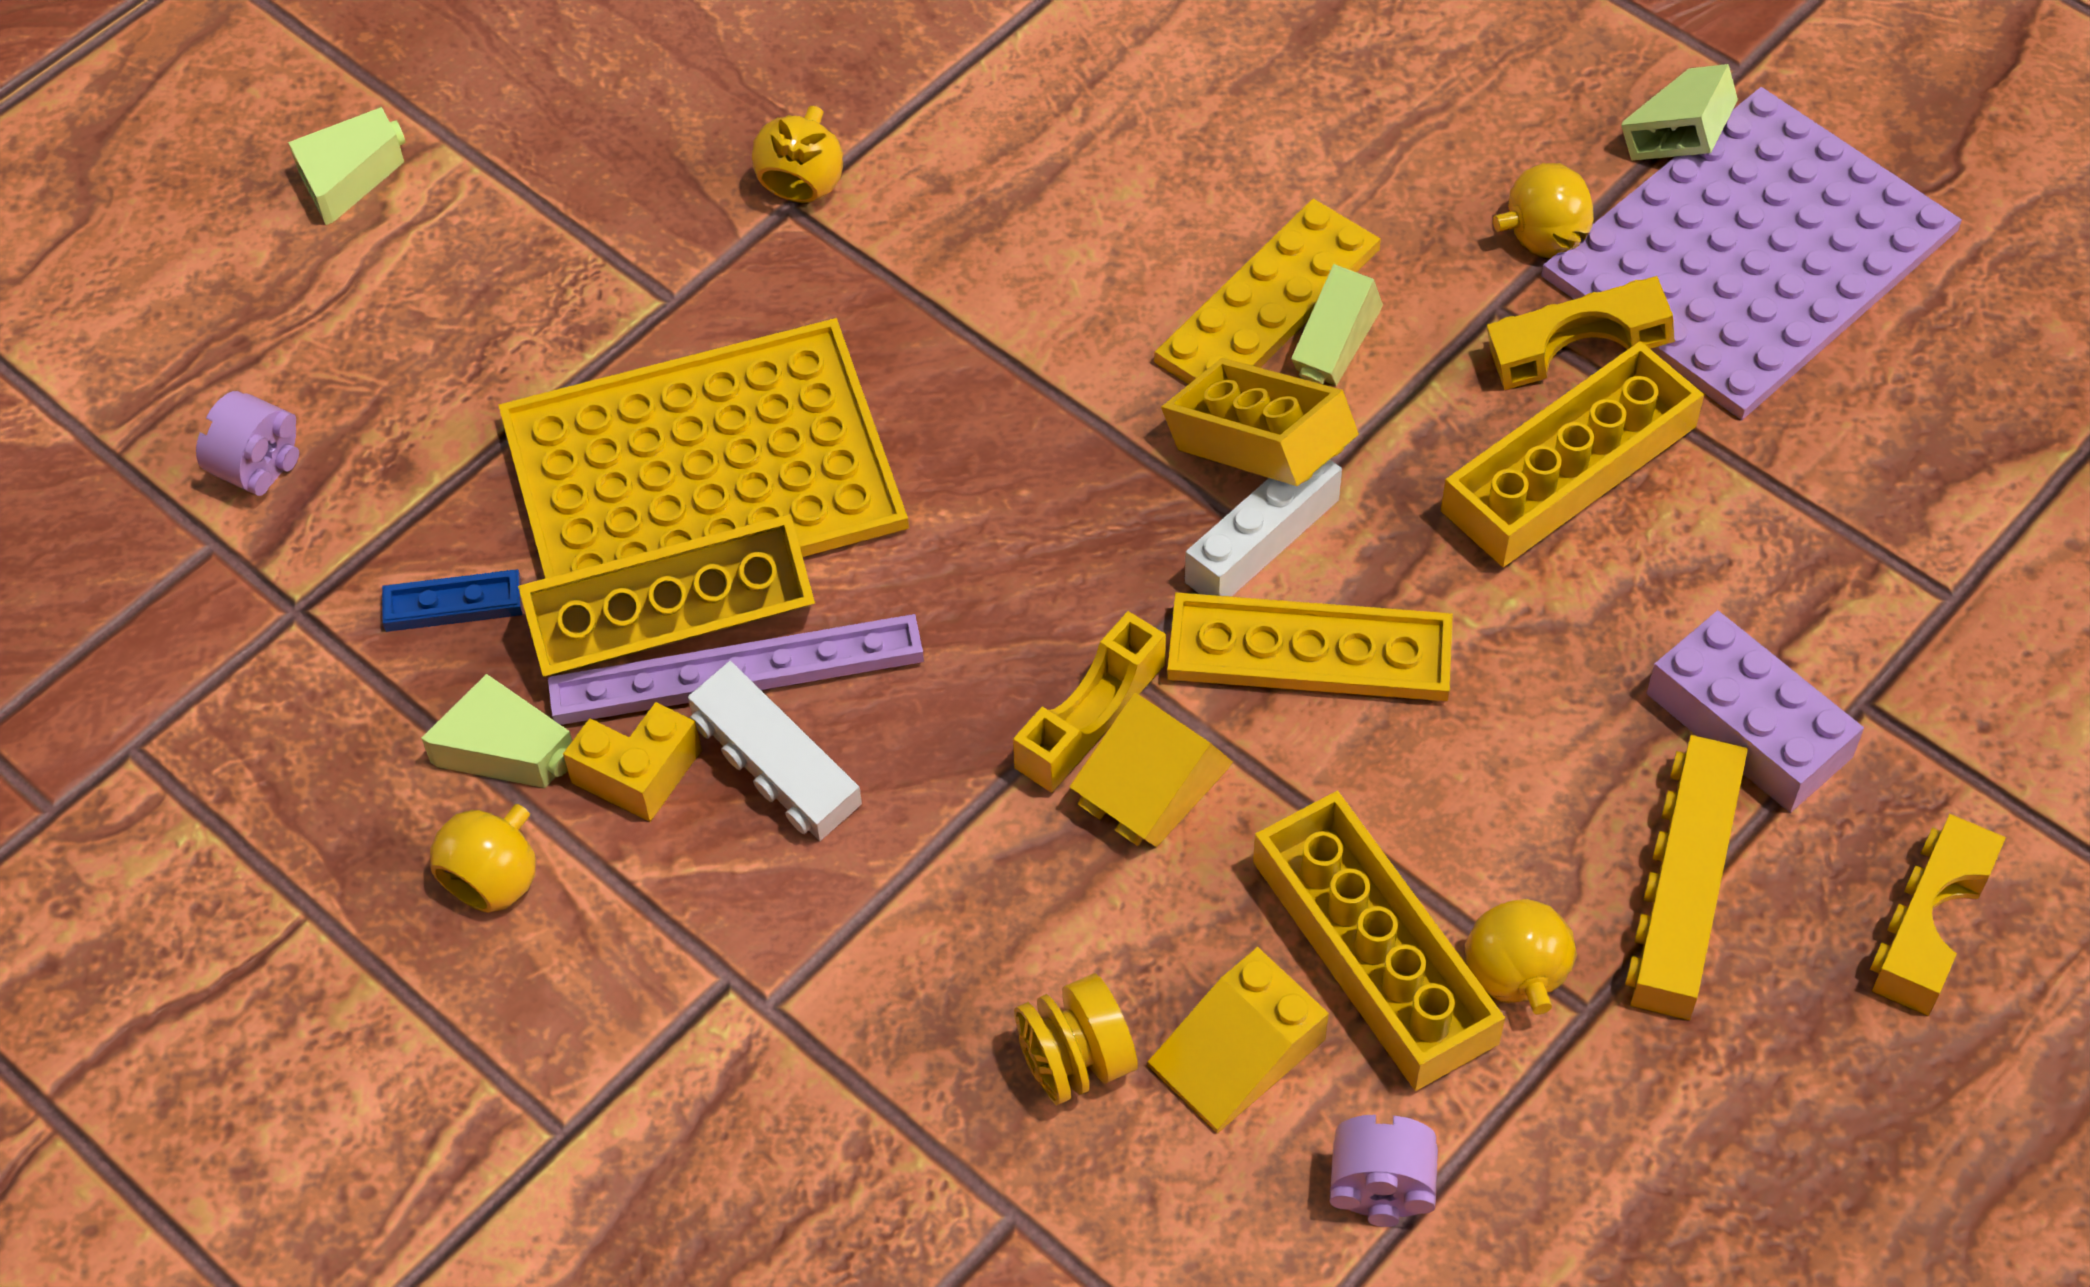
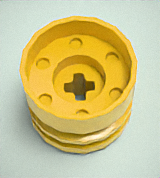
M1096 973L1065 985L1062 988L1065 1009L1063 1012L1048 994L1037 998L1038 1012L1029 1002L1014 1009L1019 1042L1024 1058L1033 1076L1056 1106L1071 1099L1070 1086L1078 1095L1089 1091V1077L1086 1068L1088 1066L1104 1084L1138 1069V1059L1134 1043L1125 1019L1111 991Z

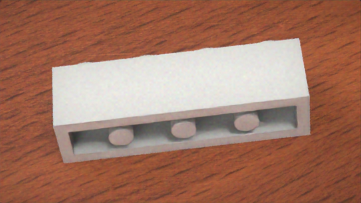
M1329 459L1313 473L1309 480L1298 486L1268 478L1186 551L1185 583L1199 594L1232 597L1339 501L1342 468Z
M731 660L688 696L692 712L689 718L696 722L697 731L707 739L713 735L723 745L721 751L725 758L738 770L745 767L755 777L753 783L758 791L770 802L777 799L788 810L785 812L788 820L802 834L810 831L821 841L862 805L860 787Z

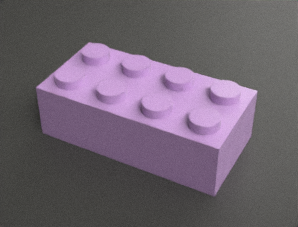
M1718 610L1654 663L1647 690L1649 697L1695 735L1748 748L1743 774L1789 813L1795 810L1853 758L1864 730L1862 725Z

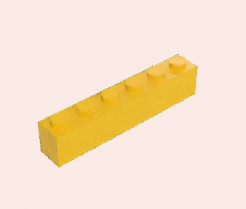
M1690 735L1686 752L1676 751L1670 779L1678 780L1677 791H1667L1661 819L1670 820L1668 833L1658 832L1652 857L1654 860L1661 861L1659 874L1649 873L1643 899L1644 901L1652 902L1650 916L1640 915L1634 943L1643 944L1641 958L1631 957L1625 982L1626 986L1634 987L1630 1006L1689 1021L1691 1019L1700 989L1748 751L1746 747Z

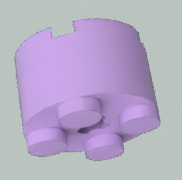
M239 391L229 392L215 403L206 419L212 421L207 435L200 432L198 436L196 457L199 466L210 474L257 496L265 494L269 486L273 484L283 470L286 472L292 470L299 457V449L294 446L296 439V416L253 395L244 394Z
M1376 1115L1353 1117L1337 1126L1333 1142L1330 1204L1332 1206L1368 1215V1222L1379 1227L1396 1226L1399 1223V1217L1434 1211L1438 1148L1435 1132L1431 1128L1416 1120L1400 1116H1393V1125L1375 1124Z

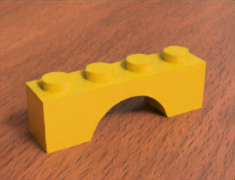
M1658 276L1643 280H1633L1623 286L1602 292H1592L1581 298L1560 304H1550L1536 311L1515 317H1505L1498 322L1487 324L1490 351L1504 391L1547 379L1550 362L1556 353L1564 346L1579 339L1590 337L1605 338L1621 344L1627 350L1639 341L1650 349L1675 342L1673 314Z
M1127 611L1100 641L1090 669L1070 697L1061 705L1051 710H1047L1042 706L1013 738L1014 768L1053 793L1111 727L1134 692L1140 694L1165 666L1166 634Z
M1950 813L1942 831L1932 827L1921 851L1922 855L1929 857L1926 868L1915 865L1904 890L1905 893L1913 896L1908 907L1898 904L1887 931L1896 934L1891 946L1881 943L1870 970L1879 974L1872 992L1924 1015H1930L1957 954L1938 934L1934 925L1932 910L1943 902L1953 899H1979L2006 839L2005 836Z

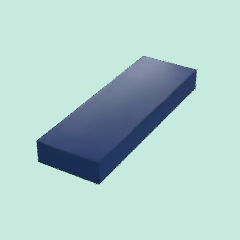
M519 569L382 586V616L385 631L390 632L523 615V609L518 588L521 585Z

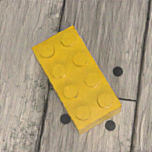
M1226 358L1218 360L1161 406L1178 450L1294 486L1309 480L1316 470L1329 459L1340 454L1344 447L1359 435L1342 389Z

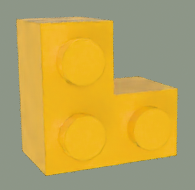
M655 702L630 737L589 718L564 751L563 756L572 784L651 822L702 749L696 722Z

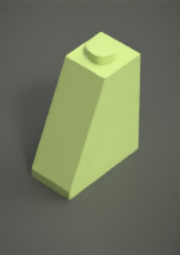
M1729 64L1687 69L1622 122L1621 127L1631 161L1711 153L1738 101Z
M380 107L288 143L297 170L325 225L336 221L404 163L400 145L405 144L406 141L397 120L390 122L383 108Z
M1333 264L1291 358L1296 370L1299 371L1298 376L1300 378L1323 384L1325 381L1337 386L1383 306L1373 278Z
M488 674L474 685L421 737L430 763L436 767L546 788L555 777H560L568 771L563 753L572 742L569 730Z

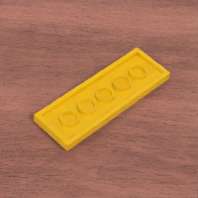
M1313 198L1154 352V363L1187 384H1190L1221 358L1261 368L1309 320L1333 264L1358 272L1380 250L1381 238Z
M1175 592L1167 680L1448 701L1453 613Z

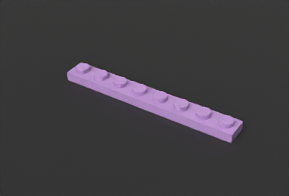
M912 614L548 677L553 720L563 725L586 721L589 718L597 719L649 710L655 702L665 707L689 703L688 696L730 660L760 690L920 663L924 662L916 615Z

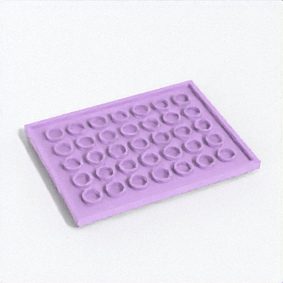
M1760 87L1733 109L1711 153L1674 157L1597 220L1585 241L1581 238L1578 247L1557 253L1543 265L1541 276L1572 299L1581 298L1592 292H1602L1623 286L1633 280H1643L1658 276L1673 314L1675 342L1651 348V350L1697 389L1737 418L1743 420L1959 230L1962 219L1763 87Z

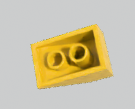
M1256 947L1218 980L1148 1060L1147 1066L1218 1134L1326 1040L1329 1013L1259 947Z

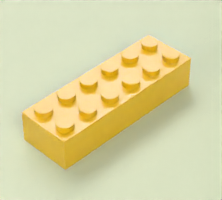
M1639 341L1447 477L1444 484L1441 512L1504 568L1696 428L1704 394L1644 343Z
M791 514L518 586L544 678L815 604Z
M1338 790L1255 833L1254 865L1414 1091L1423 1088L1500 1044L1505 1016Z

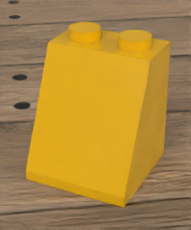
M1134 692L1069 787L1082 796L1077 804L1093 816L1101 820L1105 813L1119 821L1120 823L1115 831L1137 846L1145 839L1155 847H1158L1229 769L1233 761L1212 743Z

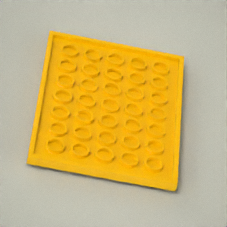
M837 318L498 404L545 579L791 514L802 557L909 529L908 516Z

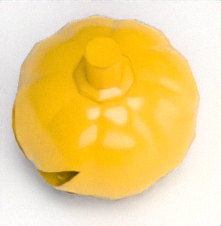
M809 106L805 117L788 115L783 118H776L764 125L755 137L752 150L753 169L761 185L771 193L794 202H812L830 193L840 180L843 169V152L837 137L820 124L824 114L821 108Z
M1542 163L1525 170L1510 189L1508 204L1510 212L1493 217V225L1497 232L1514 228V234L1522 246L1541 258H1552L1557 253L1578 247L1581 238L1585 241L1590 233L1594 220L1592 200L1585 181L1581 175L1561 163Z
M514 804L504 819L480 810H469L454 815L437 832L430 848L432 874L452 895L479 911L489 913L507 909L528 891L535 877V853L529 842L519 831L530 817V813L523 806Z
M1529 899L1508 901L1486 911L1475 922L1465 943L1466 964L1488 995L1505 1003L1529 1001L1532 1011L1536 1015L1547 1013L1552 1009L1547 993L1556 990L1566 981L1567 975L1572 971L1577 957L1573 931L1561 915L1551 906Z

